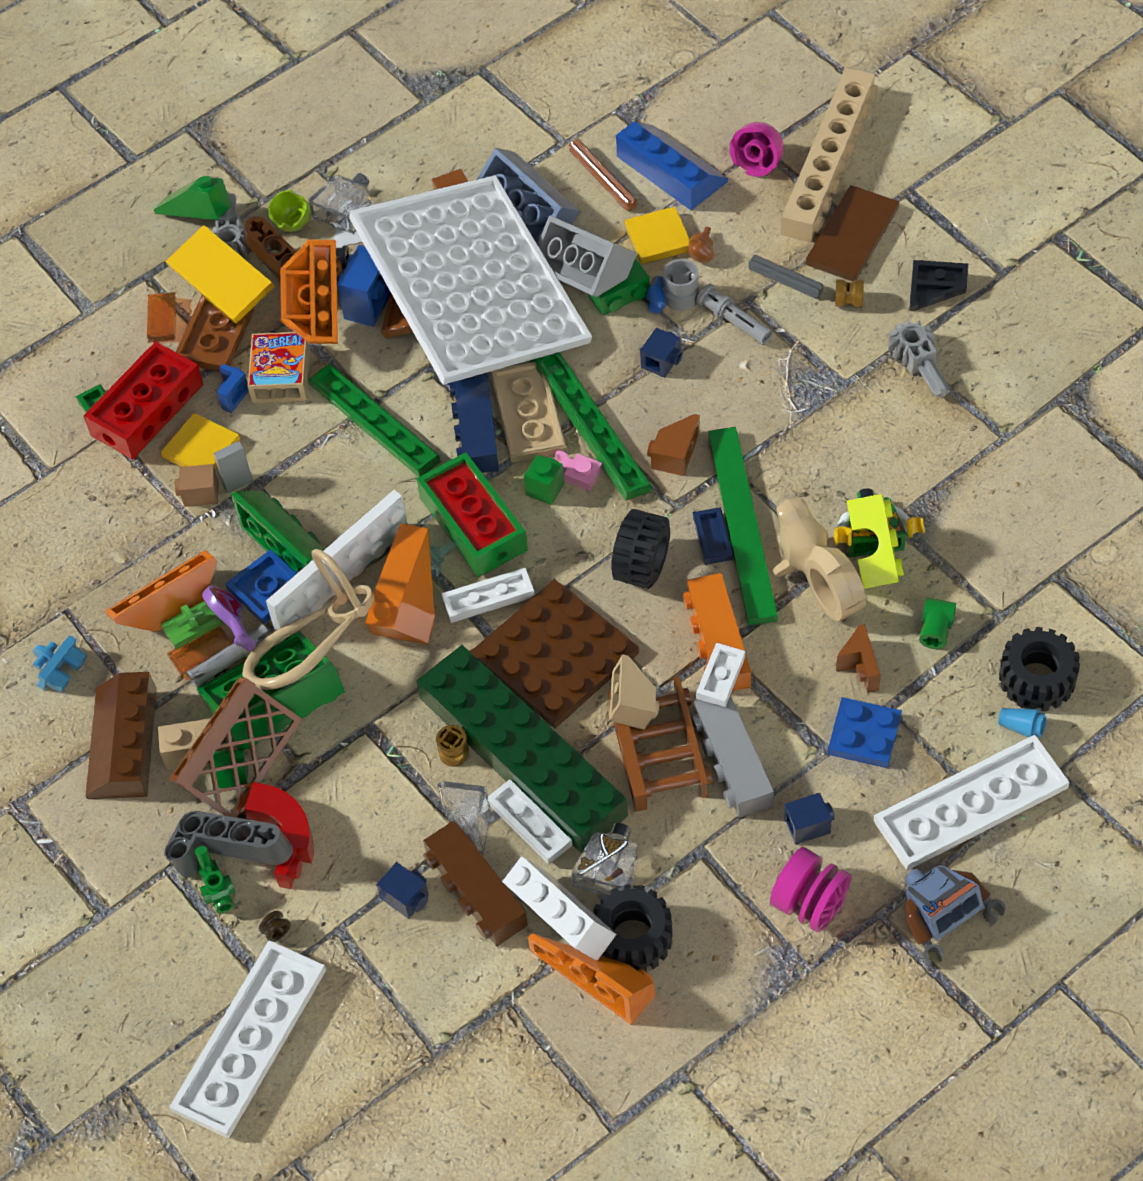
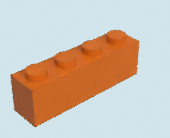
M722 573L687 580V592L682 593L685 609H691L693 616L690 617V625L693 635H699L700 641L697 642V649L700 659H706L708 664L716 643L745 651ZM746 653L732 691L751 687V669Z

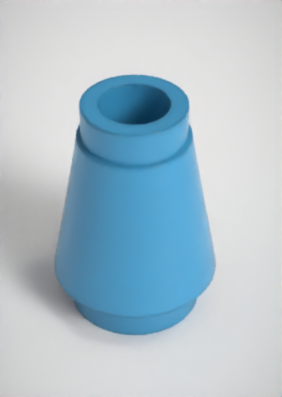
M1002 708L998 724L1028 738L1033 735L1042 738L1046 727L1047 715L1040 713L1039 709Z

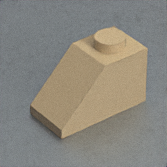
M622 655L612 671L610 721L645 729L650 720L656 718L659 711V701H656V687L629 656Z

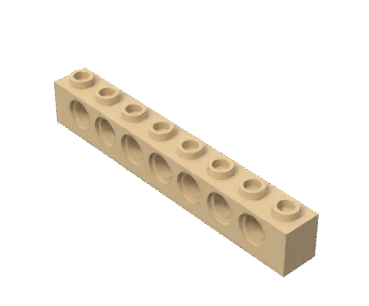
M850 68L844 69L783 212L781 235L812 242L816 232H821L824 222L823 214H828L832 202L831 195L837 193L840 183L839 176L844 175L847 168V156H852L854 152L855 137H860L863 127L862 120L867 119L870 112L869 103L876 99L878 86L874 85L875 74Z

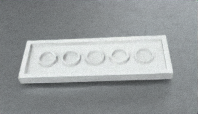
M393 490L323 551L337 563L348 581L353 577L359 576L370 562L383 555L386 548L393 543L400 523L408 525L402 495ZM313 560L266 600L275 631L321 609L323 604L335 595ZM322 560L325 567L327 568V570L329 571V573L331 574V576L333 577V579L342 591L344 587L342 586L338 577L333 572V570Z
M1033 735L874 815V823L905 869L909 870L1068 789L1070 782L1038 738Z
M268 941L169 1106L170 1110L229 1139L325 974V965L272 941Z

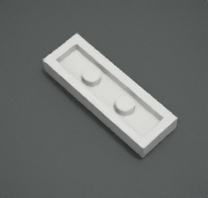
M522 568L441 593L449 620L453 623L530 599L535 596V592L526 568Z
M510 779L487 797V804L548 865L572 846V840Z

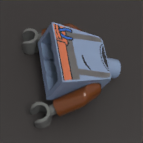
M938 865L926 874L918 869H914L906 877V884L908 885L905 890L908 901L905 903L907 925L917 944H922L924 948L922 960L928 967L932 966V962L927 953L935 952L940 961L943 958L942 948L937 944H932L931 938L936 941L940 940L982 910L984 906L986 908L983 911V916L989 923L994 924L997 921V916L991 909H995L1001 916L1005 913V904L998 899L992 900L989 897L991 893L971 872L950 870L943 865Z

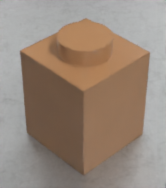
M214 464L179 467V479H175V492L177 496H181L184 507L218 504V477Z

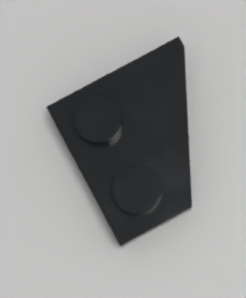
M913 260L909 311H916L966 293L969 264Z

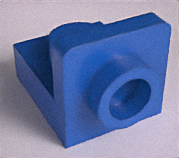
M222 364L219 369L223 383L220 385L217 395L222 410L232 413L249 392L248 382L245 373L241 369Z

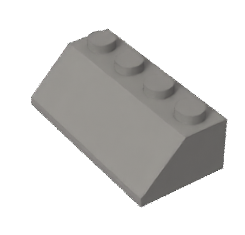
M550 215L537 244L557 279L595 297L627 279L637 255L632 250Z

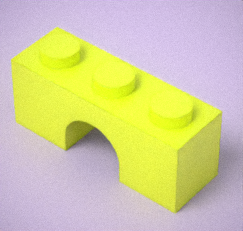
M883 494L848 500L847 506L852 530H871L877 535L879 540L878 549L872 556L858 559L864 589L900 583L899 576H904L902 560L901 558H895L893 548L899 546L896 529L890 530L888 518L893 517L890 499L884 500Z

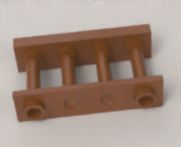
M680 677L674 678V693L656 697V701H659V709L677 705L681 719L646 726L645 729L613 722L635 812L648 810L647 798L652 797V793L699 784L702 798L708 797V785L713 784L710 767H704L689 714L688 706L691 705L688 687L682 688ZM611 691L608 692L609 708L611 702ZM682 731L685 732L688 743L686 746L643 755L642 752L636 753L634 744H638V740ZM692 758L695 772L649 781L648 778H642L641 771L645 770L646 766Z

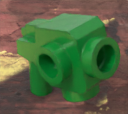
M200 846L196 848L195 854L200 864L198 870L205 884L199 887L206 905L213 903L217 913L228 912L234 907L231 894L236 891L229 875L222 876L216 861H212L207 847Z

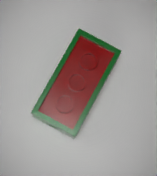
M466 452L416 478L420 499L478 578L528 551L526 531Z

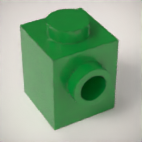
M536 455L524 475L526 496L552 505L565 484L563 464L553 458Z

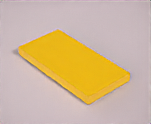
M205 225L196 231L165 261L172 270L235 324L275 287L267 277Z

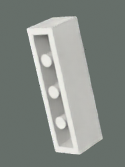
M523 856L520 857L503 880V883L570 945L595 960L600 958L617 935L546 870Z

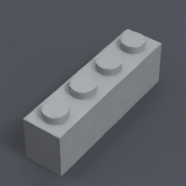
M731 695L726 707L702 700L694 701V714L691 715L692 725L696 732L701 731L704 739L701 742L707 758L712 756L715 763L712 766L717 782H723L725 786L724 797L729 809L734 808L738 818L773 807L774 791Z

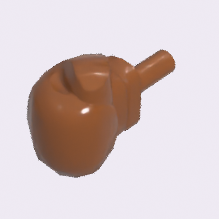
M708 226L704 228L703 232L695 233L688 243V252L692 259L698 263H708L714 257L713 241L709 237L711 228Z

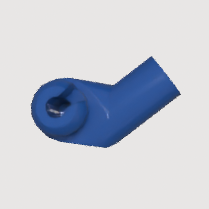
M655 276L647 290V297L650 301L648 309L654 314H659L666 306L662 276Z

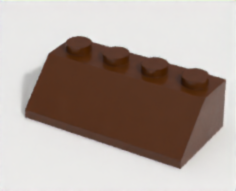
M150 672L118 673L96 688L85 795L87 799L148 796L157 691Z

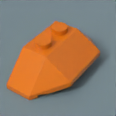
M308 239L303 244V247L280 269L281 322L310 344H338L336 240Z
M204 550L197 554V556L187 560L105 610V613L116 624L152 632L163 630L161 624L181 614L180 607L187 605L189 608H192L205 601L202 593L210 586L217 561L213 555Z

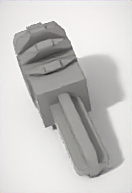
M227 191L232 206L218 220H215L213 233L247 260L248 253L252 251L246 245L245 227L241 223L240 215L237 214L236 195L230 194Z
M909 319L905 325L897 323L895 330H891L888 342L889 353L893 354L894 361L902 359L903 366L906 365L911 375L921 373L935 397H945L949 393L950 388L935 365L937 350L934 344L936 338L935 334L931 333L930 326L922 327L920 320L916 324L911 323Z

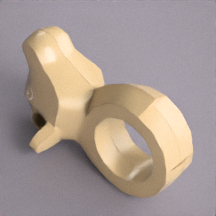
M794 497L779 504L776 507L780 523L777 540L782 548L785 560L773 569L775 576L780 577L795 570L802 571L806 575L809 585L822 609L834 621H841L864 609L866 606V596L858 572L846 555L836 548L837 546L833 545L834 537L828 538L827 531L811 515L806 502L801 497Z

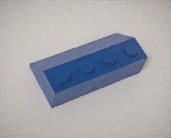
M633 121L616 134L617 157L691 211L728 182L726 176L654 125Z

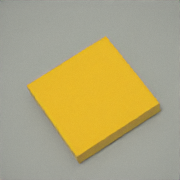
M675 206L624 220L625 228L641 264L688 252L690 239Z
M193 413L164 447L161 454L164 459L180 467L214 464L216 470L218 467L214 453L240 441L239 434Z

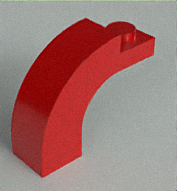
M253 782L244 808L248 820L277 825L293 845L292 856L285 863L277 865L274 872L278 886L291 889L294 878L298 879L301 874L302 862L312 864L314 841L306 814L300 804L287 792L271 785Z

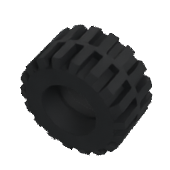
M631 509L621 523L613 548L611 570L614 580L650 589L655 584L662 571L669 547L670 523L668 517L637 509Z
M1036 627L1035 631H1031L1030 628L1024 629L1022 635L1016 633L1012 636V641L1008 640L1002 654L999 681H1001L1000 687L1002 691H1008L1007 698L1010 701L1017 700V706L1021 708L1026 705L1030 707L1029 709L1041 708L1043 712L1049 711L1050 706L1056 709L1061 706L1062 701L1067 702L1070 699L1071 693L1074 692L1080 668V656L1078 652H1074L1076 646L1073 642H1066L1067 637L1064 634L1058 636L1055 634L1056 630L1049 628L1047 632L1043 631V627ZM1039 663L1046 665L1054 673L1036 675L1028 671L1024 666Z
M631 884L624 885V890L621 891L617 887L611 889L610 896L604 894L600 898L601 905L595 904L593 914L612 931L618 925L628 920L641 921L650 928L645 935L637 939H625L616 935L601 956L629 964L636 970L642 969L646 972L648 966H651L652 969L658 967L659 959L664 961L668 956L667 949L671 950L673 937L670 908H666V901L663 897L657 899L656 891L650 889L649 892H645V886L638 885L637 889H631Z

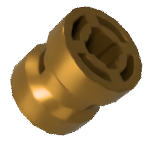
M836 279L835 306L843 307L846 304H852L854 307H863L864 280L846 282L845 279Z
M448 725L438 731L436 744L440 760L448 766L463 764L469 756L465 731L456 725Z

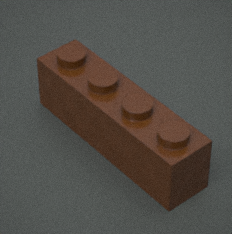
M455 820L423 840L426 850L423 854L425 861L432 870L437 868L442 874L440 879L449 893L455 891L460 898L458 903L467 916L473 915L477 921L475 925L485 940L490 938L497 947L528 926L525 910Z

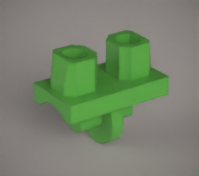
M203 601L192 608H189L187 605L180 607L182 613L162 623L161 626L175 649L179 648L183 651L190 647L193 640L202 635L209 637L216 633L217 627L221 626L223 622Z

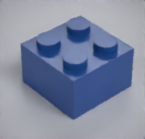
M358 244L354 254L349 255L343 274H339L337 278V290L340 297L339 305L342 307L345 320L374 327L389 300L391 292L366 247Z

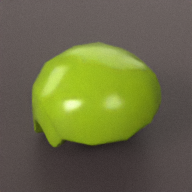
M286 190L278 193L270 201L268 214L271 221L279 229L291 233L301 230L308 223L311 209L309 202L303 196L296 194L293 190Z

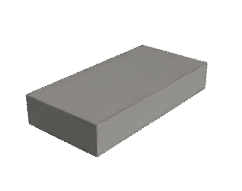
M239 441L214 453L222 484L227 493L253 482L244 448Z

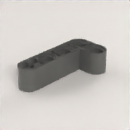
M191 811L180 819L164 851L166 859L181 876L192 877L199 872L198 867L200 864L195 850L200 846H206L208 852L212 854L280 865L292 856L293 845L275 824L201 811Z

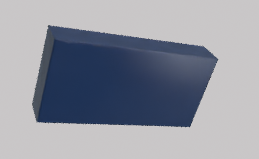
M721 507L693 512V521L704 565L733 560V552Z

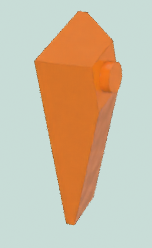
M533 933L528 937L530 952L630 1025L655 997L654 980L642 969L636 970L629 964L604 956H600L598 960H595L573 946Z

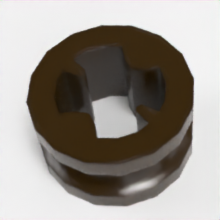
M277 910L268 914L261 921L258 929L261 934L266 935L268 941L276 942L288 932L291 922L286 918L283 919L282 912Z

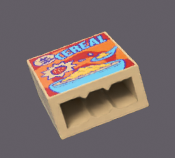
M294 331L252 334L248 374V390L252 403L307 401L311 349L310 344Z

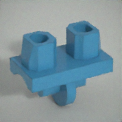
M68 635L55 654L53 652L58 646L52 641L46 647L36 645L33 653L37 659L33 665L37 669H41L46 664L38 674L39 681L36 686L42 690H45L48 686L58 692H62L71 677L61 671V667L65 663L78 671L87 657L81 649L76 647L77 639Z

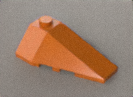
M400 523L374 591L375 600L369 608L365 622L373 635L429 645L436 614L433 599L434 588L428 528Z

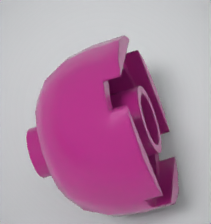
M755 121L744 125L735 133L729 144L733 163L737 167L740 165L742 169L748 170L744 173L749 176L760 177L769 174L779 164L784 153L783 140L780 133L773 126L763 122Z

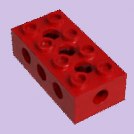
M155 341L83 415L90 436L133 460L204 385L198 364Z

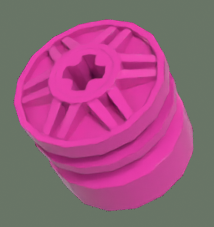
M801 847L791 856L776 880L770 896V905L790 916L801 906L799 922L805 925L810 922V929L820 933L841 909L851 884L852 874L845 870H841L838 873V866L832 863L820 873L823 857L805 847Z

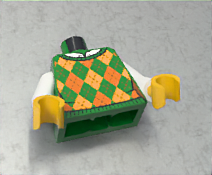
M870 488L862 489L857 493L858 498L875 495L874 490ZM890 499L893 517L888 518L890 530L896 529L899 546L893 547L894 552L904 551L906 533L908 538L913 537V534L916 532L925 534L924 521L921 517L910 518L899 507L894 506ZM849 512L841 515L834 529L833 545L837 546L838 543H847L849 558L873 555L879 546L877 535L867 529L853 531Z

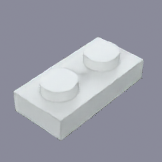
M716 643L696 691V699L726 707L745 660V651Z

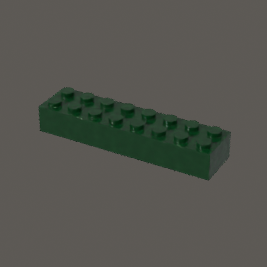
M463 645L459 646L416 680L420 699L447 725L461 727L465 731L467 744L506 782L510 779L572 840V845L582 855L599 841L601 833L608 834L614 829L616 823H621L628 817L627 798Z

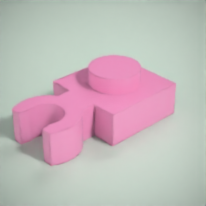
M563 451L555 452L556 460L563 464L564 481L590 491L603 470L602 463L576 454L574 459H570Z

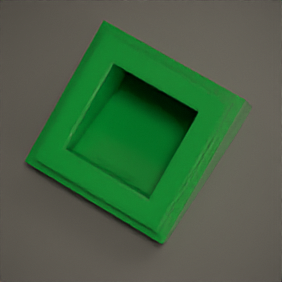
M234 750L236 763L246 761L244 750ZM215 751L213 754L215 767L231 764L229 751ZM248 765L237 767L240 784L248 783ZM232 768L215 771L218 788L235 786Z

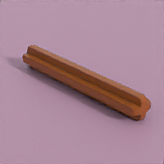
M576 139L569 144V151L626 211H631L637 207L636 197L581 140Z

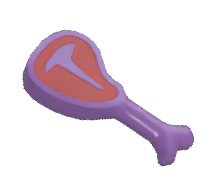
M214 585L208 586L202 593L206 604L215 615L231 628L236 637L234 644L243 647L247 651H253L256 647V641L247 634L241 623V603L226 590Z

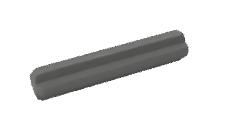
M753 255L749 261L750 270L815 299L819 298L823 292L824 285L763 257Z

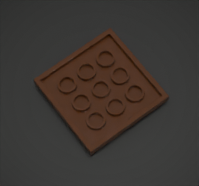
M554 578L470 652L527 706L556 729L612 678V671L621 656L627 655L633 659L639 654V646Z

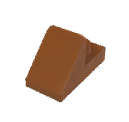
M864 624L858 626L837 655L836 671L856 668L859 682H864L867 693L879 691L881 675Z

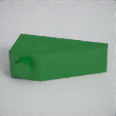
M202 176L168 195L153 210L155 214L218 220L232 205L222 178Z

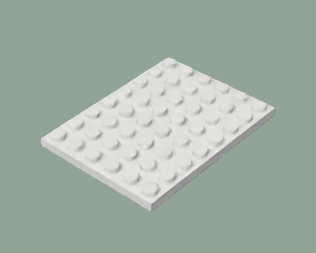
M496 175L350 211L349 218L443 385L590 343L592 335Z

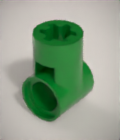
M926 597L921 622L924 625L922 626L919 638L923 646L930 649H942L946 646L949 634L948 629H952L956 603Z

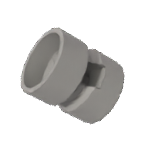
M677 259L669 262L663 269L664 295L666 305L671 309L685 311L697 304L699 271L693 262L686 259Z

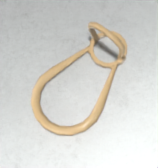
M314 549L312 551V559L334 592V599L327 606L278 629L264 638L250 652L244 662L242 676L252 681L262 691L281 688L294 683L309 673L322 660L349 623L358 617L366 616L368 609L375 600V595L369 586L358 585L352 587L337 563L322 550ZM322 560L333 570V572L338 577L339 581L345 589L343 592L341 591V589L339 588V586L337 585V583L325 567ZM357 594H367L362 604L357 598ZM349 598L355 607L354 610L344 614H336L339 605L345 604ZM327 611L334 622L341 623L301 664L290 671L271 678H259L255 675V667L263 655Z

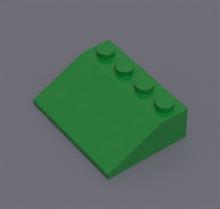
M298 631L272 647L261 657L255 667V675L259 678H271L286 673L301 664L317 647ZM326 656L309 673L294 683L278 689L263 690L300 718L307 717L313 710L333 702L339 695L345 693L333 663ZM244 662L196 689L212 715L237 679L243 677ZM255 694L248 703L250 716L265 713L263 700ZM270 705L271 712L278 711ZM242 711L238 718L244 717V711ZM284 714L272 716L274 733L281 732L292 720ZM266 717L251 720L253 737L269 734ZM245 721L234 723L230 729L232 742L248 739ZM259 740V741H254L255 746H256L261 740ZM249 743L234 745L238 750L250 749Z

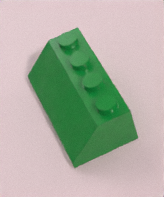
M235 491L231 494L240 527L266 552L271 549L296 574L313 560L312 551L314 549L325 550L320 545L316 535L311 531L307 533L302 528L300 521L293 514L289 516L276 498L273 497L271 499L263 491Z

